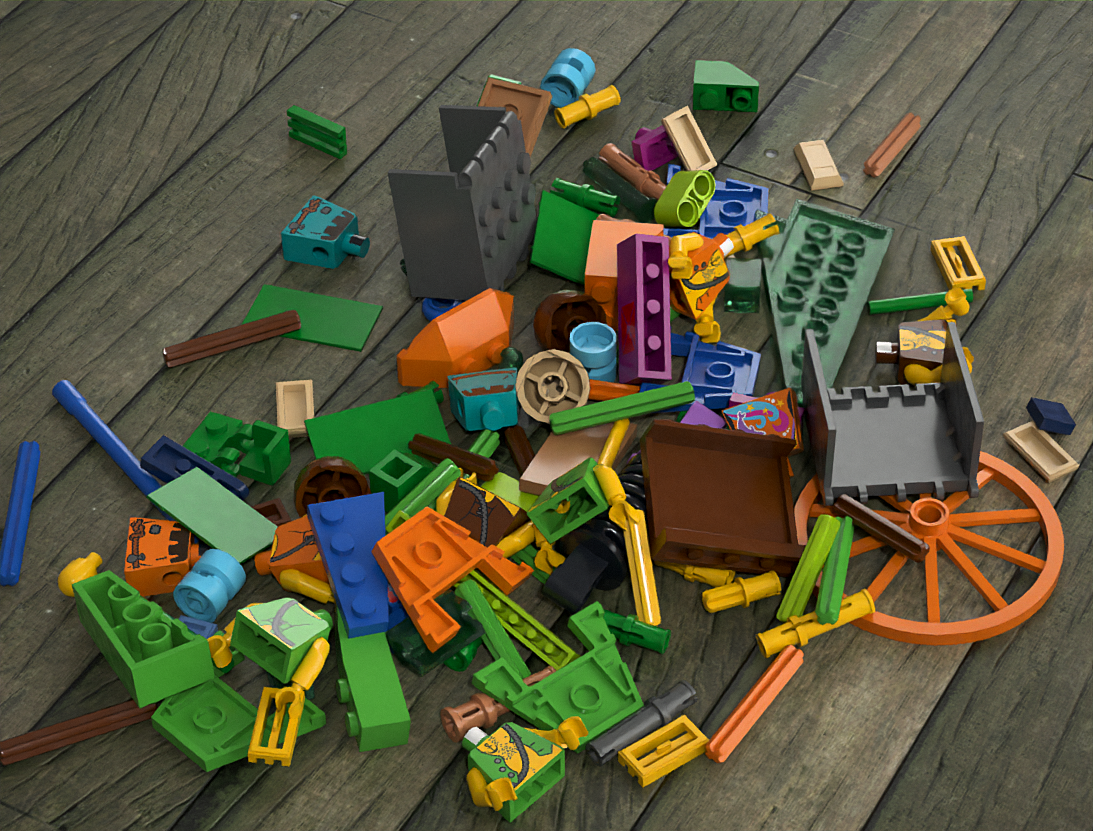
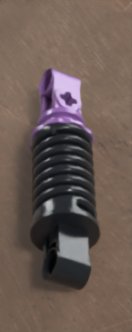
M698 401L690 407L680 422L692 425L705 424L720 429H725L727 426L724 418ZM640 449L638 453H633L630 456L627 465L618 474V478L626 494L625 501L636 510H643L649 540ZM611 505L605 511L561 538L559 552L566 560L553 571L541 591L542 595L572 615L580 611L594 589L610 591L618 588L624 581L626 572L629 571L623 530L609 518Z

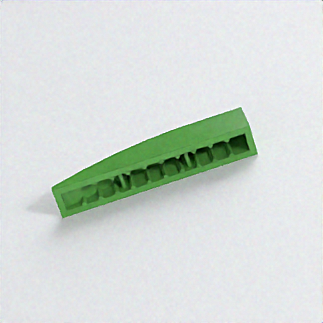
M336 604L335 646L340 679H336V692L339 703H346L348 712L345 713V724L348 736H355L359 752L408 744L411 719L385 632L348 639Z

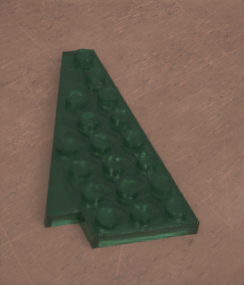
M796 198L787 219L772 215L775 222L763 227V230L771 226L778 225L780 233L756 244L782 390L791 388L796 394L798 407H802L803 393L801 380L805 330L813 329L826 387L833 388L893 239L895 229ZM756 210L753 222L769 213Z

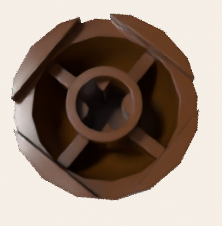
M564 289L550 294L540 303L535 312L533 320L535 339L544 351L556 349L570 353V333L578 325L587 322L607 324L605 311L602 306L597 304L594 298L580 291Z
M324 456L311 461L300 471L294 482L293 501L301 518L307 514V505L371 494L365 475L352 461L339 456Z

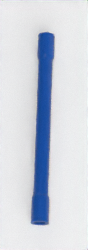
M62 380L54 386L52 390L54 398L70 415L78 420L146 497L162 487L152 474L140 468V461L87 404L86 399L70 381ZM152 503L167 520L176 521ZM194 535V542L197 543L200 538Z

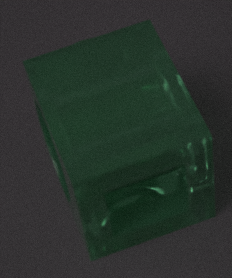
M726 258L730 279L725 285L724 312L759 313L761 259Z

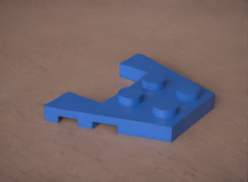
M668 164L667 185L674 174L681 171V166ZM727 178L726 183L715 180L714 195L700 216V229L663 228V234L673 237L695 232L710 239H713L718 233L729 234L734 231L735 226L742 224L744 227L768 214V188ZM767 239L760 241L758 243H764Z
M688 331L685 333V336L671 332V355L688 357L682 382L688 381L691 383L694 389L695 401L652 413L688 411L696 401L709 409L729 408V400L733 392L754 396L760 369V353L721 341L717 343V346L699 341L698 334ZM642 382L639 393L669 385Z

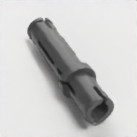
M681 680L657 698L655 696L650 697L637 712L587 743L586 750L589 751L587 752L588 756L597 766L601 767L622 749L642 739L658 727L661 728L667 725L676 714L697 702L698 698L695 696L694 688L686 680Z

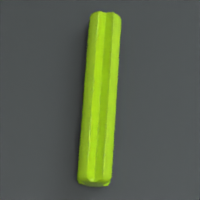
M821 514L818 517L776 617L780 622L787 623L788 617L793 615L801 617L841 526L840 521L826 514Z

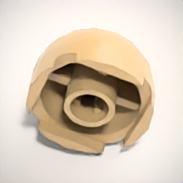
M556 349L539 352L528 358L520 368L515 384L518 400L524 411L537 421L549 424V416L552 413L585 406L591 390L589 374L583 364L570 353Z

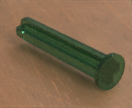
M591 157L583 162V173L611 195L620 196V202L636 213V218L640 222L646 223L655 217L654 208L657 203L655 198L645 196L596 157Z

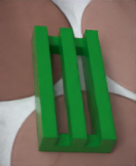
M296 105L287 110V116L291 117L288 120V126L292 128L289 131V137L338 159H342L347 154L345 127Z

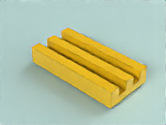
M965 236L931 241L930 250L949 290L955 287L972 289V286H976L978 290H985L986 279ZM953 246H957L971 276L967 277L959 255L956 254Z
M263 688L248 750V762L257 763L258 758L265 759V764L273 765L274 760H279L282 766L290 767L305 703V691L300 695L302 712L295 719L289 718L283 748L278 749L288 703L283 705L280 712L276 709L268 747H261L272 698H275L277 691L280 690V688Z
M684 714L619 751L618 762L622 766L627 765L628 773L632 777L637 776L638 783L644 788L706 751L705 745L709 739ZM685 731L688 732L683 736L677 738L676 740L672 742L670 741L672 738L678 736L679 734ZM657 748V750L654 751L653 753L647 755L646 757L640 759L639 761L637 760V758H639V757H641L642 755L648 753L649 751H651V750Z

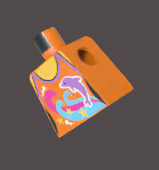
M791 388L722 410L723 416L731 430L740 429L747 433L774 434L782 438L796 439L797 445L787 456L789 477H794L788 457L803 452L804 447L797 397Z

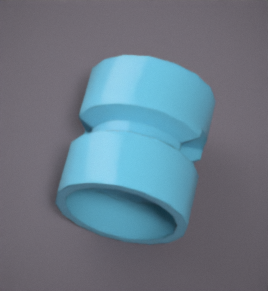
M568 48L562 50L543 77L540 88L541 90L551 92L552 100L550 103L556 107L561 108L578 101L579 96L583 95L595 75V64L589 55L579 49Z
M587 322L575 327L570 333V354L583 364L589 374V379L614 382L616 379V333L613 328L600 322Z
M209 549L194 564L191 572H188L173 591L174 600L181 611L188 617L212 623L225 609L228 601L232 600L246 582V573L240 563L230 554L219 549Z

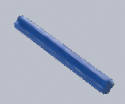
M24 441L19 445L0 550L1 586H14L19 581L41 453L39 444L35 441L30 443Z

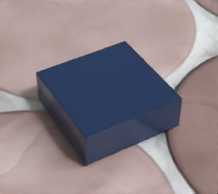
M1031 397L1026 406L1028 413L1039 430L1071 435L1076 426L1062 403Z

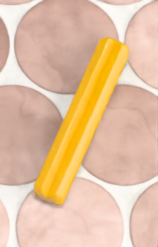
M637 509L641 515L640 522L637 523L628 516L625 520L627 531L623 530L636 615L639 617V621L657 626L661 624L662 620L645 515L643 510Z

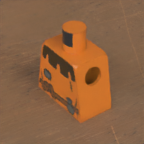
M132 517L129 524L124 567L126 583L138 590L143 597L171 593L184 576L191 572L194 564L204 552L213 548L208 544H195L193 533L177 521Z

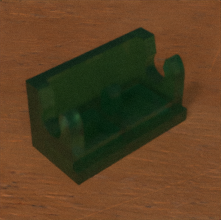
M450 589L442 593L434 601L461 628L456 636L434 653L428 649L410 617H407L385 632L400 666L420 677H423L486 633L483 625L468 614V611L473 609L472 606L465 599L455 595Z

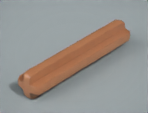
M907 113L864 162L865 168L863 171L866 175L870 174L875 178L883 172L921 127L919 115L914 116L912 113Z

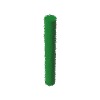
M962 289L967 296L966 300L968 303H972V289ZM948 291L867 301V312L869 315L947 306L945 295Z

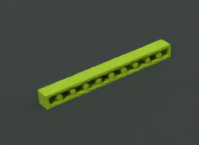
M399 510L385 530L389 533L410 519L411 516ZM474 569L453 585L457 588L458 585L467 580H474L501 625L556 671L581 657L580 654L477 570Z

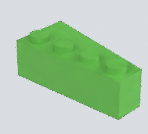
M110 570L72 584L80 622L139 709L215 678L208 640L200 634L192 635L188 632L187 625L179 619L171 620L163 614L162 607L154 601L150 603L144 601L140 597L138 590Z

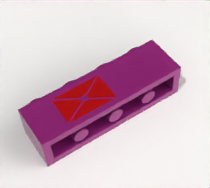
M634 234L617 244L619 383L641 387L642 382L661 385L672 380L668 265L669 237Z

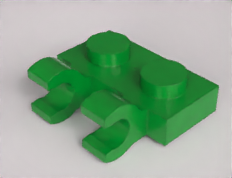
M210 411L184 443L183 447L236 478L240 473L239 464L234 463L240 456L238 450L247 454L254 446L252 424H243L242 420Z

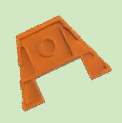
M425 507L377 541L371 552L426 646L434 653L456 636L461 628L434 599L476 568H479L506 595H509L530 578L534 569L524 562H521L518 566L503 557L505 551L493 544L487 548L469 537L471 531L433 509Z

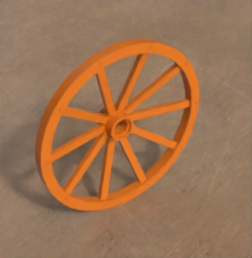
M980 451L976 478L979 490L993 479L1013 492L1029 509L950 514L969 499L967 491H956L943 502L932 498L931 493L918 494L919 500L914 503L907 499L905 502H897L895 495L879 496L902 513L872 511L929 545V552L924 559L927 622L905 620L875 611V613L867 614L849 623L867 632L895 641L934 646L972 643L997 636L1020 625L1035 614L1048 600L1057 585L1061 573L1064 555V535L1055 509L1041 489L1026 475L1003 460ZM817 473L807 483L794 507L799 545H807V526L810 517L818 518L821 514H826L834 518L837 516L844 518L834 512L833 506L817 504L822 498ZM1038 522L1045 538L1047 560L1038 559L960 527ZM873 535L854 541L851 545L849 558L887 544ZM953 540L1039 573L1040 576L1022 597L1008 605ZM942 549L994 609V613L966 621L940 623L937 551ZM899 551L894 554L867 588L873 602L877 600L909 559ZM822 571L820 572V575L812 591L813 595L817 599L823 573ZM843 593L842 599L848 597Z

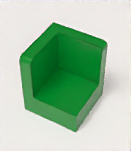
M256 420L252 425L254 446L239 464L240 475L273 486L291 463L288 430Z

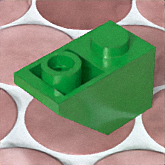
M695 60L693 110L758 112L759 82L727 61Z
M393 450L369 470L371 494L384 492V509L388 513L437 465L422 456Z

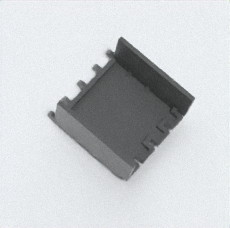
M441 105L439 113L450 172L390 169L387 172L411 296L469 300L489 288L504 292V280L506 278H513L517 272L516 262L518 260L524 261L529 255L528 245H533L537 222L534 205L536 190L530 180L531 159L529 153H526L521 120H518L514 112H506V107Z
M947 322L941 382L914 384V391H910L908 384L880 385L876 393H873L872 386L841 388V394L836 395L835 388L826 387L813 329L805 330L801 380L803 393L802 408H805L804 417L824 506H833L834 498H838L842 494H846L849 497H857L858 502L861 504H867L868 496L895 495L897 502H905L906 494L933 493L935 499L944 500V492L967 491L969 498H978L979 488L976 478L984 419L955 322Z

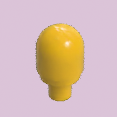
M91 552L86 558L72 560L59 574L58 587L60 591L66 596L74 597L72 584L97 575L96 569L103 562L100 555Z

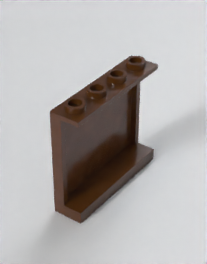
M654 419L640 438L651 560L764 574L774 570L779 577L792 578L806 545L798 544L787 456L797 445L796 439L782 438L774 434L747 433L740 429L713 428L705 424H685L674 422L670 419Z

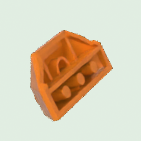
M489 288L434 318L413 339L408 349L403 348L397 354L398 382L402 386L423 387L435 381L439 385L438 388H448L447 376L485 371L510 357L514 329V296L509 292Z

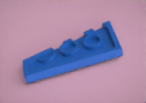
M384 492L307 505V517L348 639L388 631L387 578L371 552L376 542L386 536Z

